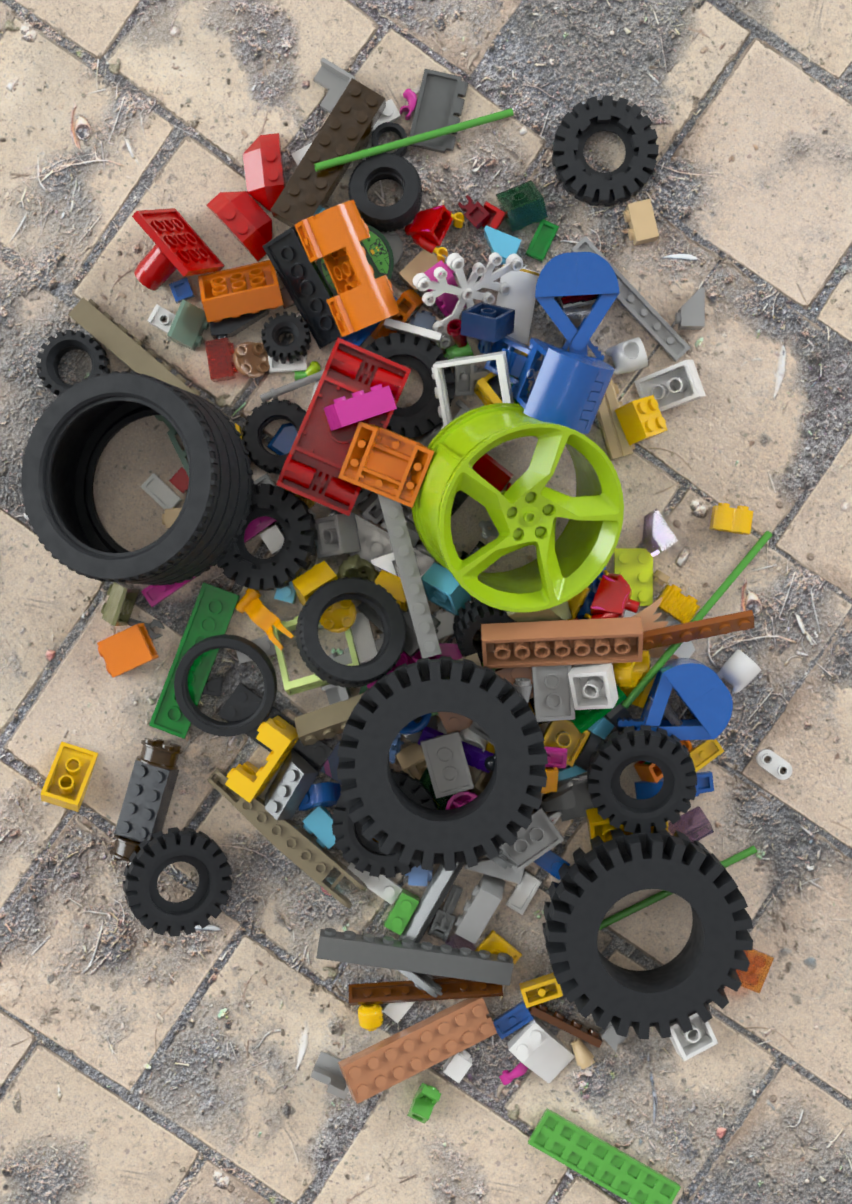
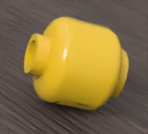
M380 1004L361 1005L358 1008V1021L363 1029L375 1031L383 1024V1010Z

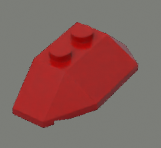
M279 133L260 135L243 153L247 193L269 212H271L273 205L286 186Z
M246 191L220 192L206 205L257 262L266 255L262 246L272 240V219Z

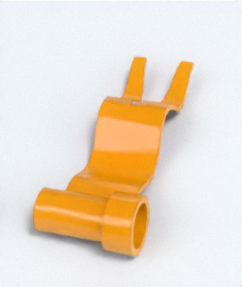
M248 588L246 594L239 600L235 608L242 614L246 612L249 618L263 629L268 638L282 650L284 647L275 637L272 626L274 625L291 639L294 635L283 626L281 620L265 607L259 599L262 594L258 590Z

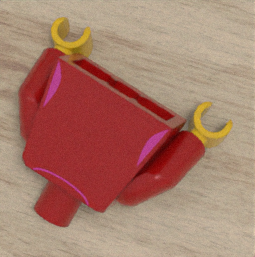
M444 205L435 206L419 211L413 222L405 226V233L412 237L416 245L431 254H437V261L442 260L444 263L445 258L442 255L448 257V251L445 247L437 248L436 246L441 245L452 220H454L453 225L456 228L463 227L464 215L461 212L452 214V211L447 210Z
M603 570L602 578H598L600 584L590 607L591 614L593 615L591 616L586 613L584 617L587 619L623 618L626 610L637 613L640 602L630 599L632 589L622 575Z

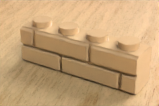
M612 379L596 415L610 461L632 455L635 449V444L629 446L615 412V409L623 406L622 401L618 402L617 394H619L617 383H613Z

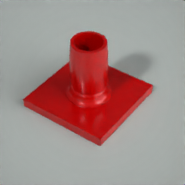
M175 208L140 210L132 215L134 220L155 243L154 247L134 270L136 278L146 288L156 291L176 269L185 277L221 271L225 266Z

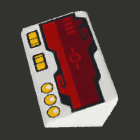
M599 294L558 297L561 308L566 311L567 309L594 303Z

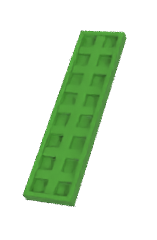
M548 1108L528 1140V1144L631 1204H672L681 1188L678 1183Z

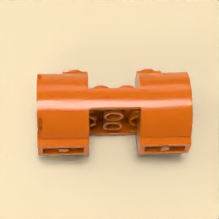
M354 200L333 206L295 224L310 263L323 258L338 295L326 301L342 337L400 312L393 295L390 280L386 275L374 278V270L367 261L364 247L360 244V242L370 238L369 228L361 218Z

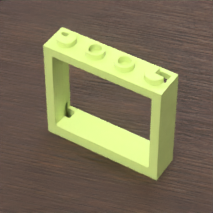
M298 616L287 622L281 621V623L290 632L296 630ZM273 625V633L281 643L280 634L284 633ZM350 627L345 631L352 663L347 665L356 666L360 665ZM274 644L284 689L289 696L329 684L327 681H323L315 676V674L290 681L283 649L280 650Z

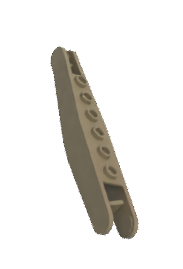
M216 768L207 781L280 852L341 904L350 909L353 906L352 902L335 888L344 876L361 890L365 891L367 889L366 884L290 819L276 820L265 809V801L257 797L250 803L242 797L238 800L228 790L229 787L225 785L228 780L226 777L227 773L220 768ZM335 867L341 872V875L331 885L325 877Z

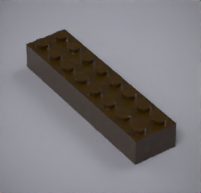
M351 79L273 205L271 212L274 218L289 227H293L298 222L320 213L352 162L317 172L315 171L314 164L358 152L384 111L386 98L355 79Z

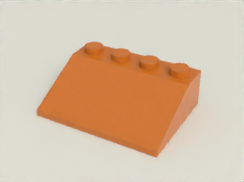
M270 260L198 276L201 300L207 322H219L229 317L237 318L247 313L255 314L260 312V310L276 309L283 305L276 271Z

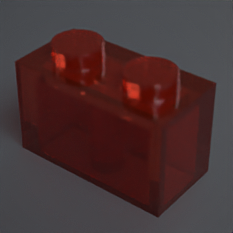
M228 338L205 341L211 380L219 382L236 379L235 373H238V370L235 367L232 356L235 351L234 343H230Z

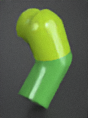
M312 361L306 371H295V381L320 372V364L317 361Z

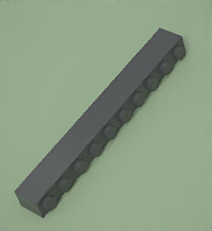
M333 928L320 930L316 957L317 959L510 986L514 965L512 956L506 953L492 954L486 950H480L479 952L471 951V949L466 947L457 949L445 944L436 946L430 942L415 943L410 939L394 940L390 936L380 938L369 933L359 935L353 931L339 932Z

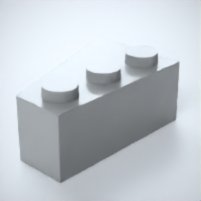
M483 874L479 884L475 886L472 892L471 899L465 903L463 914H459L454 925L457 926L455 934L476 944L502 900L506 881Z

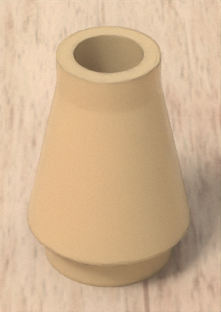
M580 1038L570 1043L577 1066L585 1069L595 1063L594 1055Z

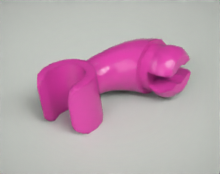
M406 89L403 97L407 99L408 106L405 105L400 108V115L403 112H408L405 120H409L411 113L416 107L417 96L411 89Z
M520 1062L511 1072L504 1070L499 1078L503 1085H507L513 1079L524 1075L528 1067Z

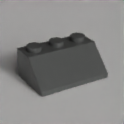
M291 749L265 794V809L276 820L292 819L318 774L294 749Z

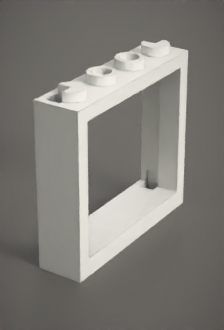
M506 351L437 361L433 364L432 378L436 380L437 385L435 387V396L440 402L438 414L443 419L441 430L453 421L443 368L496 360L503 403H514Z

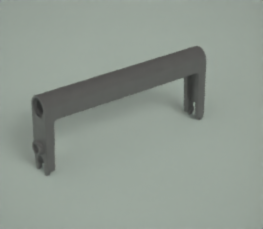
M499 849L498 856L491 859L504 869L507 867L512 868V866L516 867L517 865L503 854L502 849ZM465 862L457 863L454 871H445L444 865H439L398 940L410 939L415 943H420ZM398 970L413 981L418 989L426 991L435 998L438 995L442 996V987L426 974Z

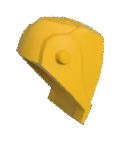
M643 651L642 662L612 663L615 681L618 686L624 687L627 690L629 687L638 685L650 670L649 651Z

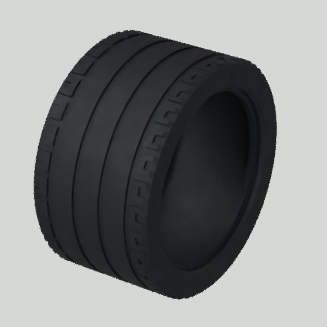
M112 371V373L105 372L101 373V375H93L90 379H82V382L74 383L73 387L65 389L64 393L59 394L57 399L51 401L49 407L44 409L42 416L36 421L37 424L32 428V433L28 437L27 447L24 449V458H22V479H20V484H22L21 494H23L22 502L26 509L25 513L29 518L28 522L33 527L34 534H37L39 537V542L45 545V550L50 551L54 559H58L59 563L67 566L69 570L76 571L77 574L84 575L87 578L106 582L143 585H172L191 580L194 576L198 577L204 571L210 570L211 566L217 565L218 561L225 557V553L230 552L231 546L238 541L237 537L242 534V528L246 525V518L250 514L249 507L252 505L251 495H253L252 484H254L252 479L253 470L250 467L251 459L248 458L249 452L245 449L244 440L240 438V432L236 430L234 423L229 421L230 418L222 410L215 407L216 405L154 377L137 372L122 371L120 373ZM162 415L175 428L185 447L189 465L188 491L183 507L172 526L150 545L130 552L120 546L108 534L99 519L93 494L94 475L103 450L122 428L144 417Z

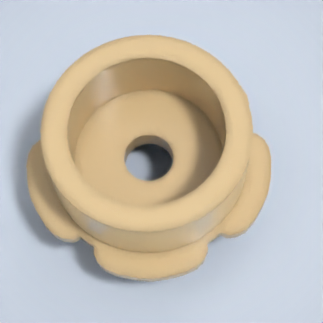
M657 569L652 574L654 576L653 581L662 586L664 583L669 584L670 576Z

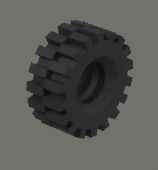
M287 311L283 312L282 316L276 313V318L274 319L272 316L269 317V323L265 322L264 329L261 331L262 342L270 358L273 357L276 362L280 360L282 364H285L286 360H289L290 364L294 363L293 359L299 361L301 360V355L305 357L307 354L306 349H310L311 343L310 331L306 321H303L300 315L296 317V314L291 312V315H288ZM283 333H292L294 340L292 343L284 345L280 343L279 337Z

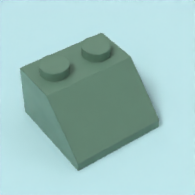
M182 299L167 336L173 342L195 351L197 347L201 346L203 331L208 329L210 322H207L204 310Z

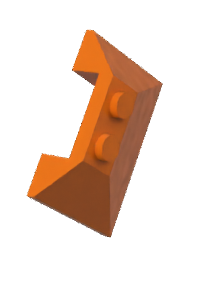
M359 421L338 478L413 508L435 451L419 442L382 427Z

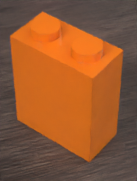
M144 623L136 624L97 643L98 652L104 658L106 669L113 678L159 658Z

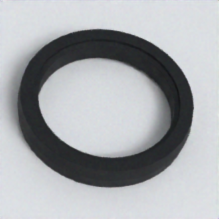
M215 635L196 643L182 657L175 674L174 692L180 710L194 726L216 736H236L254 729L268 716L276 699L277 676L267 654L252 641L236 635ZM218 648L233 649L247 655L258 666L264 680V697L260 707L252 715L236 722H221L206 716L196 707L189 694L188 675L194 661L203 653Z

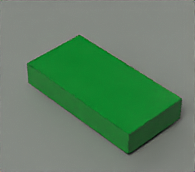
M542 219L525 255L543 262L559 226Z

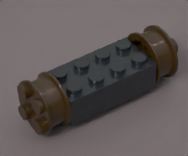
M145 738L141 740L143 744L142 751L135 760L115 829V845L109 852L111 859L117 861L124 860L130 865L129 858L133 851L139 852L141 850L139 844L145 839L149 842L154 839L152 834L162 831L179 773L176 763L179 754L183 753L180 745L170 743V745L164 744V740L159 738Z

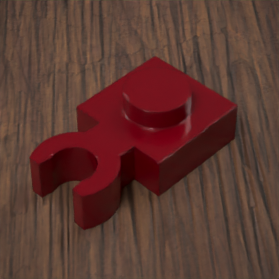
M467 195L465 197L468 200V204L462 205L459 202L458 205L462 211L466 212L464 214L466 219L478 230L492 216L478 201L474 204L472 198Z

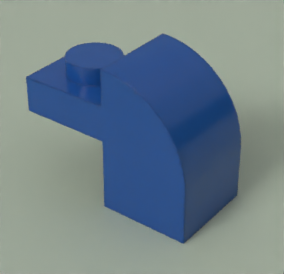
M334 782L312 784L299 805V811H305L318 806L330 807L336 805L341 796L340 784Z

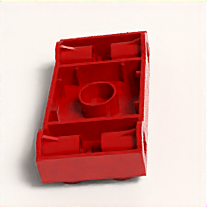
M337 338L276 485L350 516L362 487L338 477L359 422L331 431L324 408L334 404V399L345 396L347 400L353 398L352 393L361 390L364 393L371 392L370 387L382 384V387H390L395 405H397L411 369L341 338ZM394 410L362 420L361 422L386 429Z

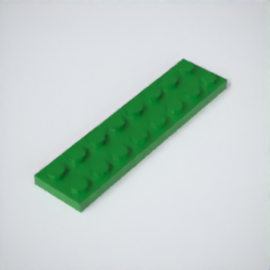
M203 582L149 726L186 739L191 722L184 716L176 701L174 692L176 670L182 657L196 643L211 636L226 634L235 611V606L240 598L239 595ZM220 648L203 653L194 661L190 668L188 690L197 708Z

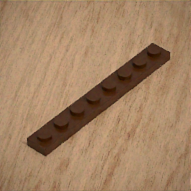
M457 978L432 979L442 987L441 992L443 993L442 996L438 995L435 998L426 991L415 987L414 982L411 980L348 984L349 1006L503 996V985Z

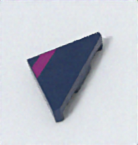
M339 740L320 771L341 784V780H338L337 776L339 764L338 749L341 742Z

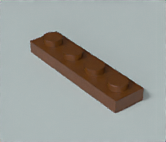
M543 1003L529 1007L530 1014L600 1048L603 1041L599 1035L600 1033L595 1029L589 1028L588 1030L582 1027L579 1021L574 1019L570 1021L561 1012L548 1010V1007Z

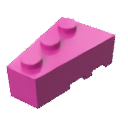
M442 260L424 272L431 281L438 282L434 277V270L438 267H443L447 271V283L458 287L453 275L454 271L447 264L445 265ZM443 293L436 298L435 304L444 316L448 317L452 314L459 299L457 295Z
M382 384L370 387L371 392L364 393L361 390L352 393L353 398L346 400L345 396L334 399V404L324 408L331 431L397 409L390 387H382Z

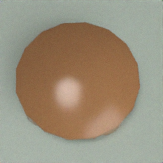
M244 342L235 348L233 362L236 369L242 375L248 378H258L269 370L268 354L262 343Z

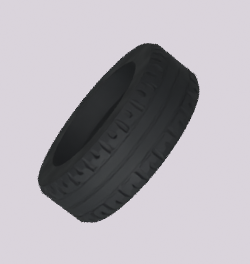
M344 577L328 582L314 592L300 611L296 625L297 648L300 650L299 654L303 662H306V666L310 671L329 684L343 688H356L371 684L387 674L396 665L401 657L400 655L403 653L407 630L405 629L406 623L405 617L402 615V609L396 603V599L391 593H388L381 585H376L375 582L368 579ZM342 600H357L369 606L377 614L383 626L384 638L379 652L373 659L361 665L348 666L334 661L325 653L319 642L318 625L321 616L332 604Z

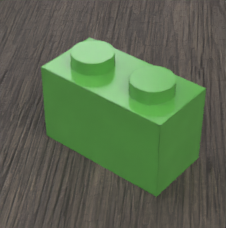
M403 888L384 921V927L401 936L419 903L420 897Z

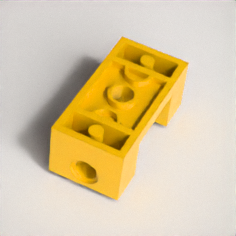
M276 716L273 719L269 718L257 730L259 734L256 739L272 750L266 758V765L258 769L247 761L243 765L238 764L236 768H232L226 776L228 780L225 785L249 803L263 793L299 739L296 728L280 716Z

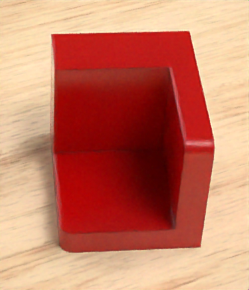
M486 201L484 208L492 217L482 227L489 226L498 230L506 213Z

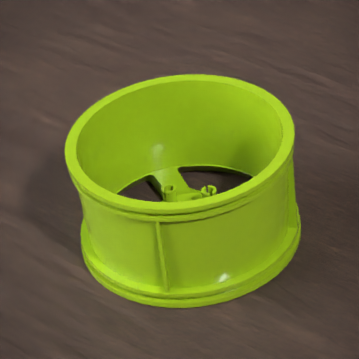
M495 403L472 409L447 424L432 439L427 447L435 452L414 506L411 508L415 529L426 550L438 563L452 573L457 582L471 596L486 605L504 611H541L560 605L581 593L605 568L614 553L622 530L624 516L623 492L612 462L605 452L587 436L563 425L534 419L523 413L524 408L520 404ZM528 436H536L538 438L528 470L507 491L500 493L472 469L473 465L484 454L504 442ZM565 445L571 455L575 468L576 497H570L545 487L554 474ZM460 490L485 506L499 532V536L465 560L459 558L451 534L453 501L457 491ZM556 517L568 518L569 521L555 542ZM529 545L536 547L537 558L522 567L505 572H483L500 557Z

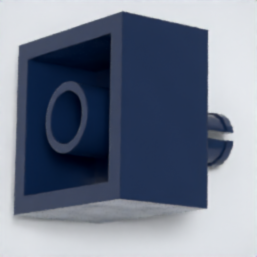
M480 302L462 311L461 335L481 339L480 353H483V351L484 354L492 353V342L495 343L514 332L515 310Z

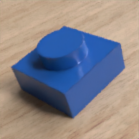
M187 277L169 284L177 304L182 302V299L188 300L195 297Z

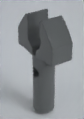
M132 618L128 621L129 626L144 623L151 639L163 636L154 633L151 629L156 626L165 629L159 620L153 619L149 624Z

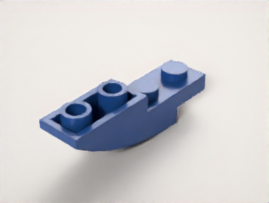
M712 772L696 773L697 785H695L697 792L695 797L701 793L714 791ZM664 777L657 783L647 781L634 782L636 799H648L656 795L662 788Z

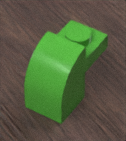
M421 1083L407 1116L425 1124L430 1118L434 1105L440 1099L441 1093H439V1090L433 1086Z

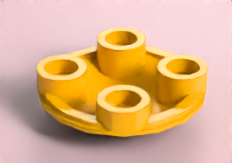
M342 600L332 604L321 616L320 624L330 632L341 633L347 631L356 620L357 611L355 605L351 600Z

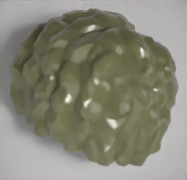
M359 554L352 555L347 560H344L339 566L337 573L338 579L359 577L375 582L378 575L375 567L367 560L360 558Z

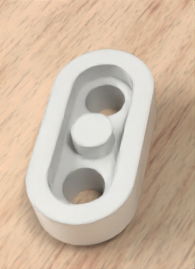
M762 749L757 753V764L774 777L786 780L791 776L792 766L779 755L769 749ZM769 756L770 761L766 763L764 758ZM785 767V773L781 774L780 769Z

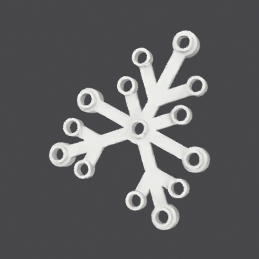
M494 252L489 256L486 268L480 262L473 265L472 273L467 281L463 271L464 259L458 253H452L448 256L446 264L451 270L455 271L459 283L458 287L447 283V271L443 267H438L434 270V277L438 282L431 281L425 273H418L414 276L413 285L419 291L432 289L431 292H426L422 296V301L427 306L433 305L436 298L443 293L457 295L459 299L452 314L441 321L435 322L432 326L434 331L440 332L443 336L441 344L434 342L439 348L445 349L449 347L451 338L447 333V325L451 320L459 319L465 304L468 309L474 306L473 299L481 300L488 304L494 302L495 297L490 292L484 293L478 290L481 288L499 291L503 296L510 293L511 287L506 282L499 283L494 281L510 271L521 270L523 260L515 253L509 255L506 259V265L493 272L495 266H499L502 262V257L497 252Z

